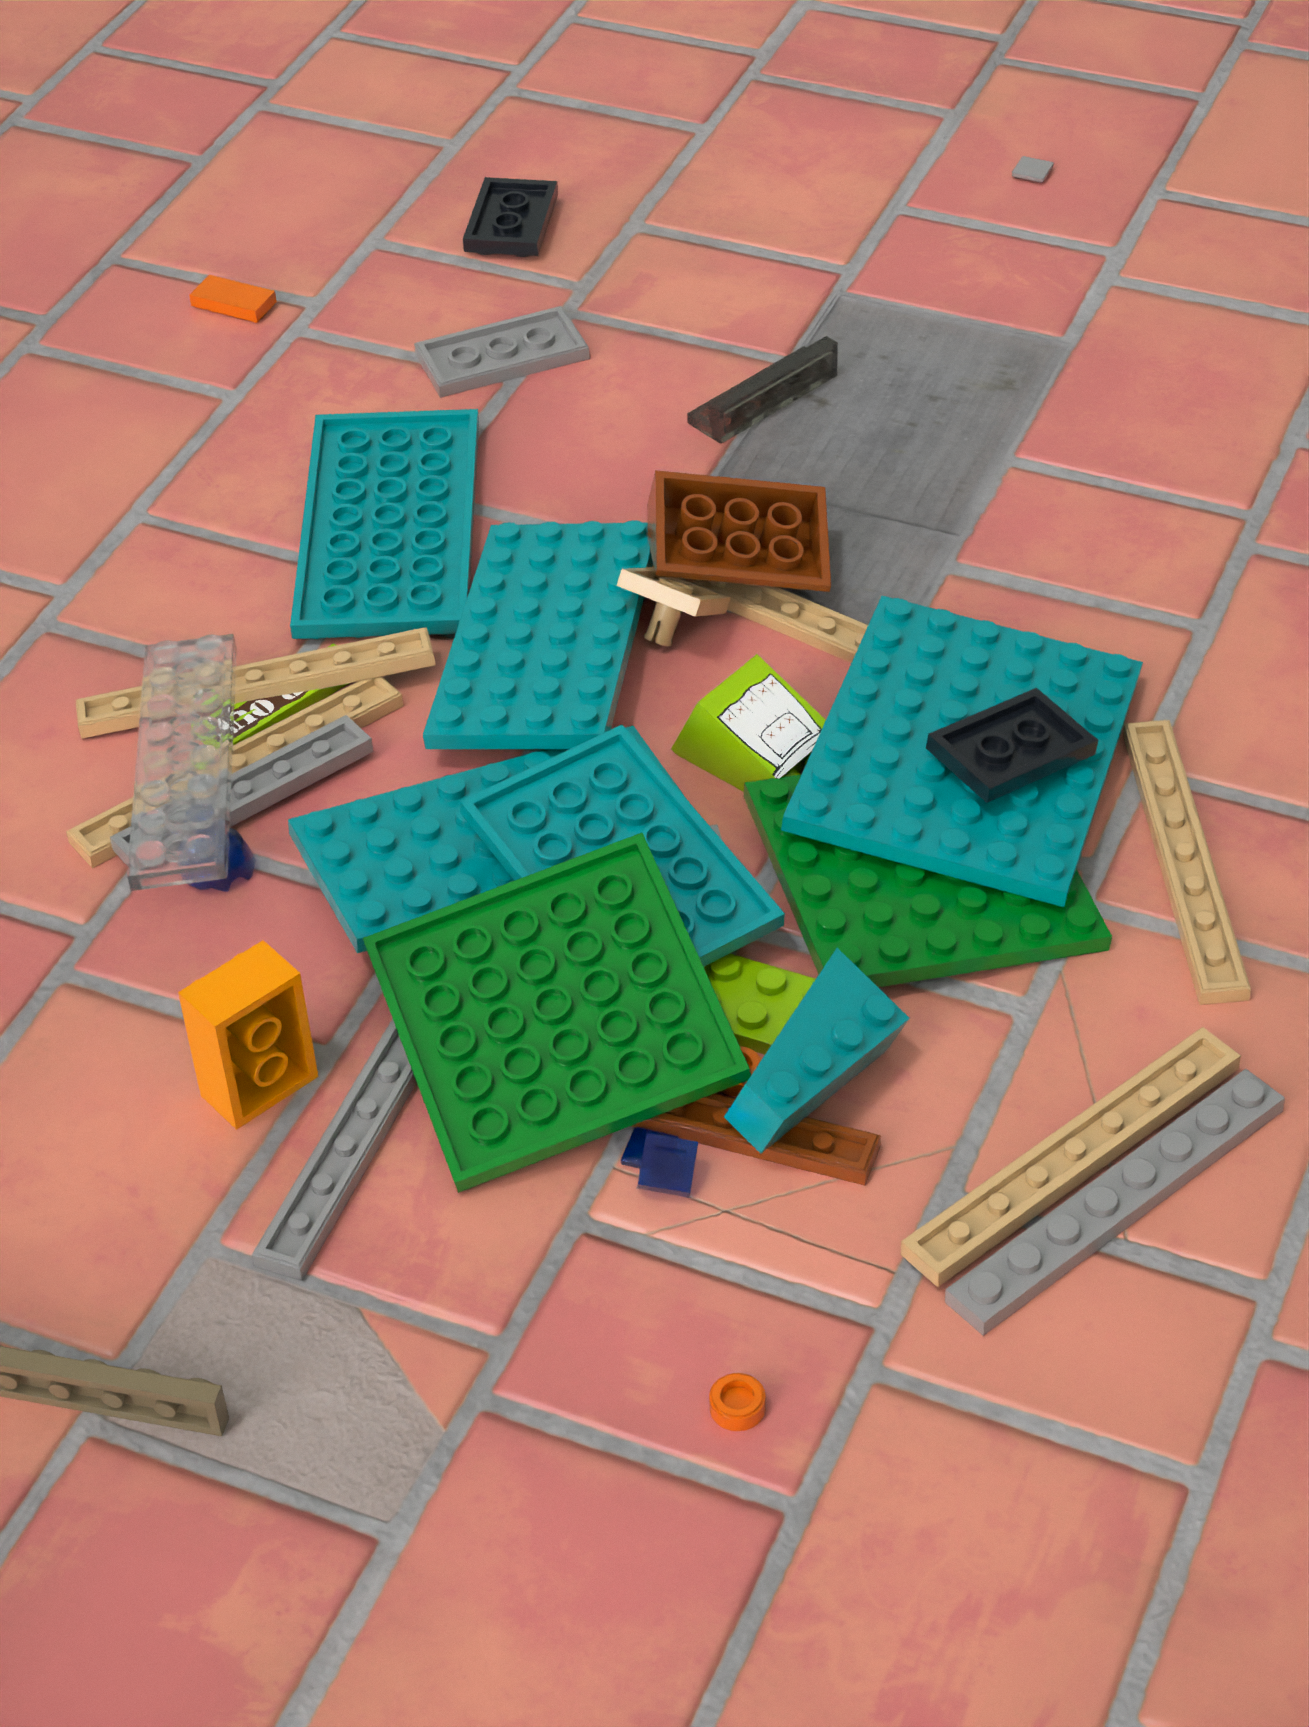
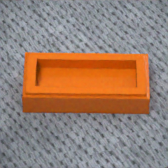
M210 274L189 294L191 306L256 323L277 302L274 290Z

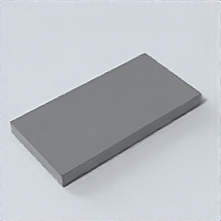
M562 306L414 343L415 355L440 398L590 359L588 345Z

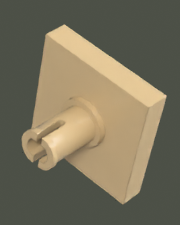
M654 567L622 569L616 585L657 602L644 638L649 641L656 639L655 643L663 646L672 645V639L681 612L695 617L726 614L731 599L727 595L683 578L655 576Z

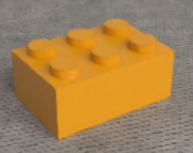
M264 940L237 954L230 961L204 977L195 980L178 992L200 1095L236 1130L319 1077L301 974Z

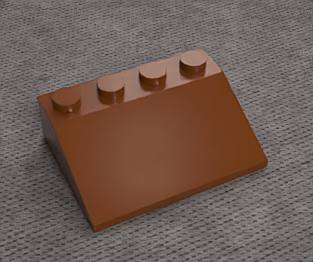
M655 470L647 504L648 541L655 576L830 592L831 573L825 487Z

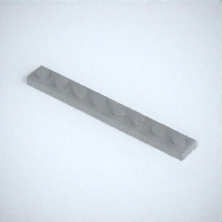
M1244 1069L949 1286L945 1291V1303L984 1336L1283 1112L1285 1097L1249 1070Z

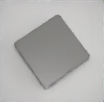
M1022 156L1012 171V176L1018 179L1042 183L1053 168L1054 163Z

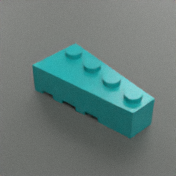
M836 948L734 1100L724 1118L760 1154L763 1153L884 1054L910 1018L848 957Z

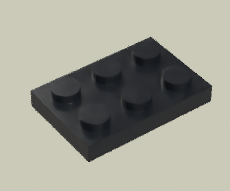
M485 177L463 236L464 252H475L481 255L510 254L517 257L538 256L558 197V182Z
M1034 688L929 733L926 749L988 803L1095 755L1099 740L1038 688Z

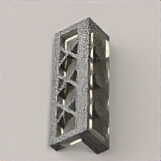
M825 336L808 347L803 346L687 413V423L722 444L836 377L838 342Z

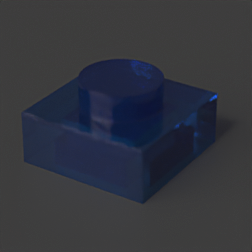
M646 1133L636 1189L689 1197L698 1142Z

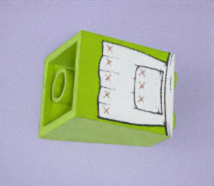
M756 654L697 702L671 750L679 757L744 792L745 782L800 775L799 772L806 766L826 720Z

